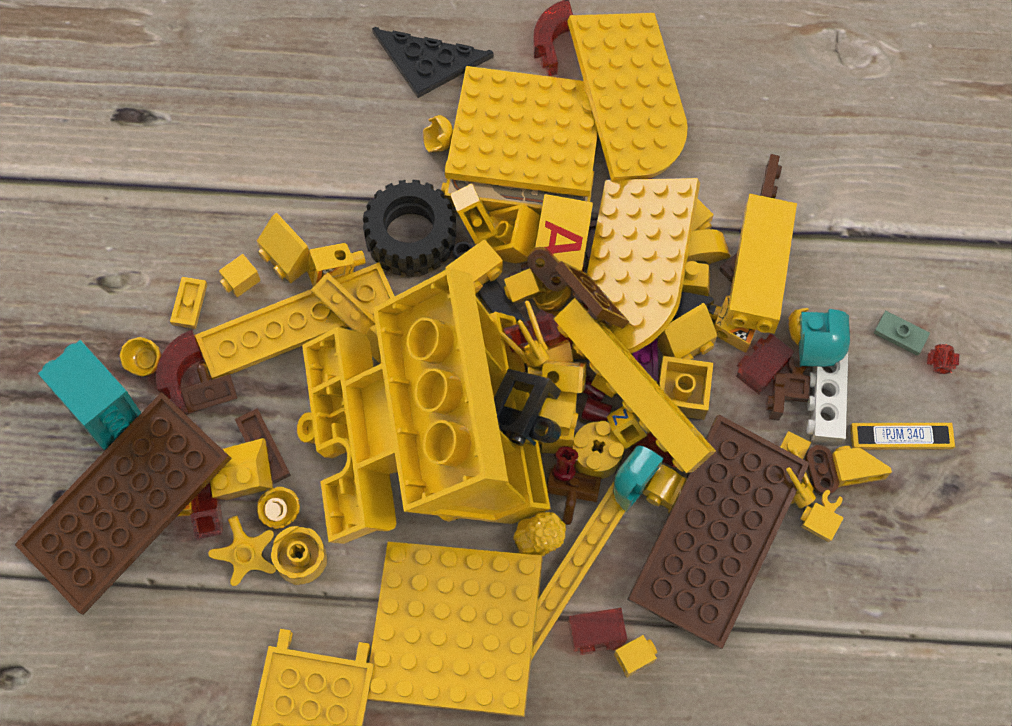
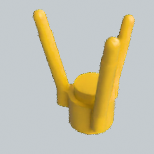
M526 301L525 305L537 340L533 341L521 320L518 321V325L528 342V345L524 347L525 353L504 332H500L499 335L521 357L524 363L529 362L532 367H537L547 361L550 356L546 352L548 347L541 335L529 301Z
M792 448V453L800 457L797 449ZM788 467L786 469L787 473L797 488L791 504L796 503L798 508H804L816 499L813 493L814 487L810 483L806 472L803 476V481L800 483L792 469Z

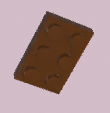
M560 261L555 267L556 271L561 275L560 281L575 291L573 296L580 303L587 305L588 314L595 320L602 319L610 327L615 325L622 329L630 322L587 273L563 261Z

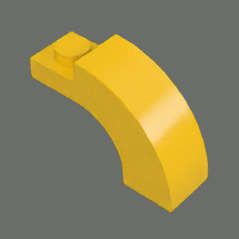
M713 229L692 231L687 262L706 261L708 264L731 257L724 234L721 231Z

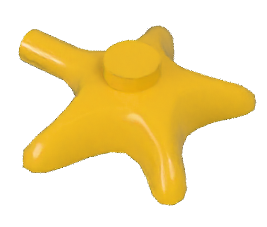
M238 516L230 517L228 522L233 532V542L226 547L214 548L208 552L209 557L213 559L224 560L233 564L234 572L230 584L237 586L244 575L250 570H261L270 574L276 572L275 566L262 556L263 549L274 536L273 531L267 530L258 536L249 537L243 531Z

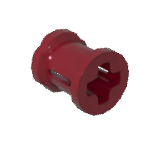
M563 446L556 451L555 458L557 463L553 467V475L557 479L568 481L574 478L576 473L574 464L579 457L575 449Z

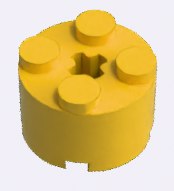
M606 421L588 423L580 428L574 437L572 449L578 452L579 456L574 464L576 470L581 474L601 477V479L611 476L617 470L624 452V446L612 432L610 424ZM593 448L601 449L602 453L598 451L593 452Z
M292 526L280 532L273 542L272 562L280 576L294 585L314 581L322 574L327 565L326 549L320 536L312 529ZM297 552L303 554L301 559L296 557L295 554Z

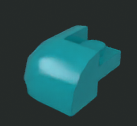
M829 309L827 313L801 312L800 366L827 367L833 366L844 359L850 345L849 315L846 312Z
M637 446L620 466L615 476L613 493L616 502L626 512L643 493L645 485L661 467L663 462L662 457L644 446Z

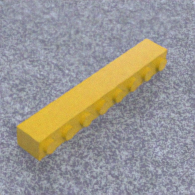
M574 298L554 318L558 324L557 329L566 338L569 337L575 343L573 345L574 349L581 356L588 358L591 362L589 366L596 374L602 375L607 380L605 384L614 394L618 393L624 400L622 402L623 406L630 413H635L639 417L641 427L648 433L652 432L657 438L655 442L664 452L668 451L674 458L672 460L674 465L682 472H694L716 450L601 319L597 321L587 312V305L580 303Z

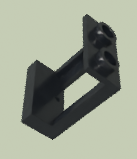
M508 369L494 396L499 430L511 442L519 446H523L524 443L535 446L536 442L529 436L534 422L546 398L557 400L561 390L549 378ZM513 387L516 390L530 393L517 421L511 425H502L499 420L500 413Z

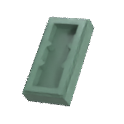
M885 310L874 334L918 356L930 332Z

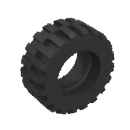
M414 179L412 183H406V180H399L397 185L390 183L385 186L386 190H378L374 194L375 200H369L366 205L367 210L363 214L365 242L373 260L377 263L380 262L384 270L388 271L391 268L393 274L400 276L403 272L407 273V277H414V273L417 272L425 275L428 274V269L433 268V270L439 268L441 266L440 261L445 262L450 257V251L454 249L456 238L455 211L452 210L450 200L445 198V193L440 189L435 191L434 186L428 182L422 185L420 180ZM406 214L421 215L433 225L431 232L417 242H401L387 233V229L392 221Z

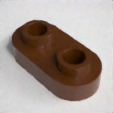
M545 247L532 249L528 255V266L545 286L552 291H562L567 287L561 281L558 283L552 281V278L555 276L561 277L555 269L559 264V260ZM541 258L545 263L538 265L535 261Z
M815 445L809 449L805 457V461L810 463L807 469L811 484L818 495L822 496L826 490H829L830 494L828 496H830L839 487L834 459L827 447ZM814 457L821 458L822 463H816ZM820 481H826L828 487L821 486Z

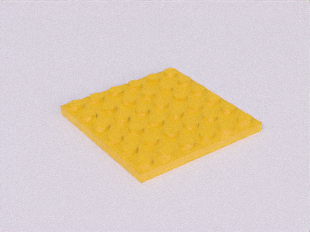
M466 66L445 178L589 197L598 131L584 81Z
M388 541L369 663L374 664L368 700L525 717L543 561L542 555Z

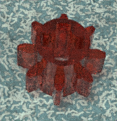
M939 344L928 353L927 365H933L932 368L935 373L950 374L952 369H956V366L959 365L960 354L954 353V347L951 345Z

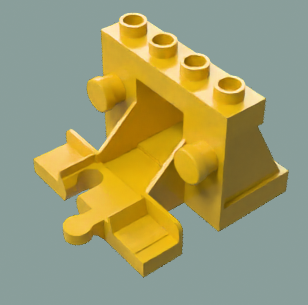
M448 268L374 307L373 311L381 364L373 367L369 339L361 332L336 327L302 345L311 412L304 413L300 417L297 424L298 437L305 443L316 444V451L325 458L333 459L347 452V462L344 469L320 481L328 542L345 544L377 530L390 531L396 527V514L390 481V473L398 472L404 512L437 515L447 522L463 518L514 524L522 519L551 509L538 441L534 440L536 442L535 446L525 443L523 446H519L511 442L499 430L494 396L507 370L512 369L525 372L524 362L521 357L499 335L500 332H504L521 349L516 319L514 316L499 312L488 313L475 295L472 274ZM513 387L504 406L522 411L530 393L516 390Z

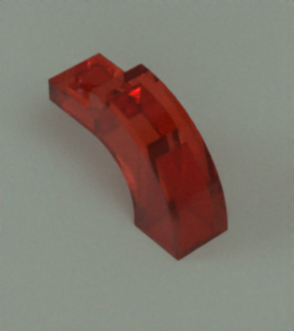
M569 0L559 1L547 8L535 25L533 56L534 59L540 58L541 66L546 68L548 76L557 75L558 60L553 42L559 35L570 31L567 20L570 15H573Z
M193 330L181 334L167 346L159 359L156 371V383L159 393L165 394L186 415L189 413L181 391L182 378L190 366L204 360Z
M209 482L191 501L192 512L190 517L195 540L223 533L220 499L212 497L211 484Z

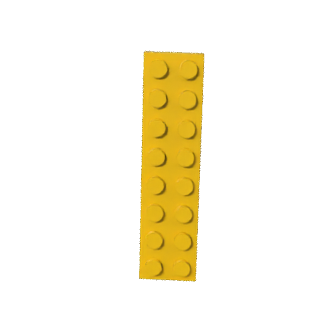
M379 262L335 279L372 315H374V307L395 297ZM307 290L198 333L195 337L211 377L216 378L229 373H236L301 347L303 344L336 327L346 329L348 326L310 290Z

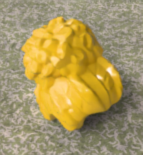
M553 512L537 513L534 517L522 519L518 523L517 530L513 536V540L519 550L518 552L520 554L542 555L543 557L551 551H555L556 548L561 547L564 543L566 524Z

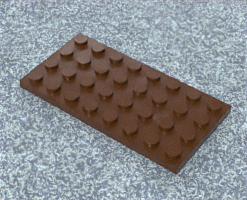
M161 392L16 542L15 546L76 611L84 615L232 458Z
M717 415L705 438L716 452L694 472L688 473L627 600L705 642L723 649L797 491L786 469L788 467L791 468L801 483L810 463L729 419Z

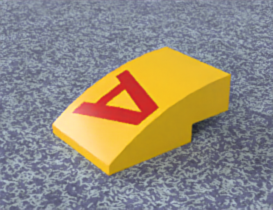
M544 194L535 248L545 247L559 262L563 261L582 271L593 203ZM541 258L535 261L538 265L545 263Z

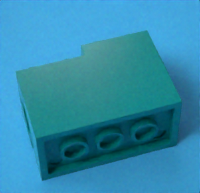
M81 340L67 346L63 354L55 360L47 362L38 373L68 411L104 451L141 414V411L125 388Z

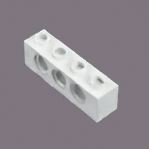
M848 353L844 359L835 365L828 366L832 369L833 373H827L822 367L813 366V372L809 373L812 396H809L807 409L811 411V420L808 419L806 432L810 435L811 443L841 446L846 439ZM821 390H829L832 397L825 396ZM821 413L830 415L831 421L824 420L821 417Z

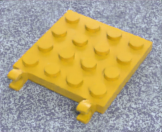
M280 629L277 647L268 646L251 726H363L374 664L367 663L371 648L370 644L359 642L356 660L354 661L290 650L289 647L293 633L291 630Z

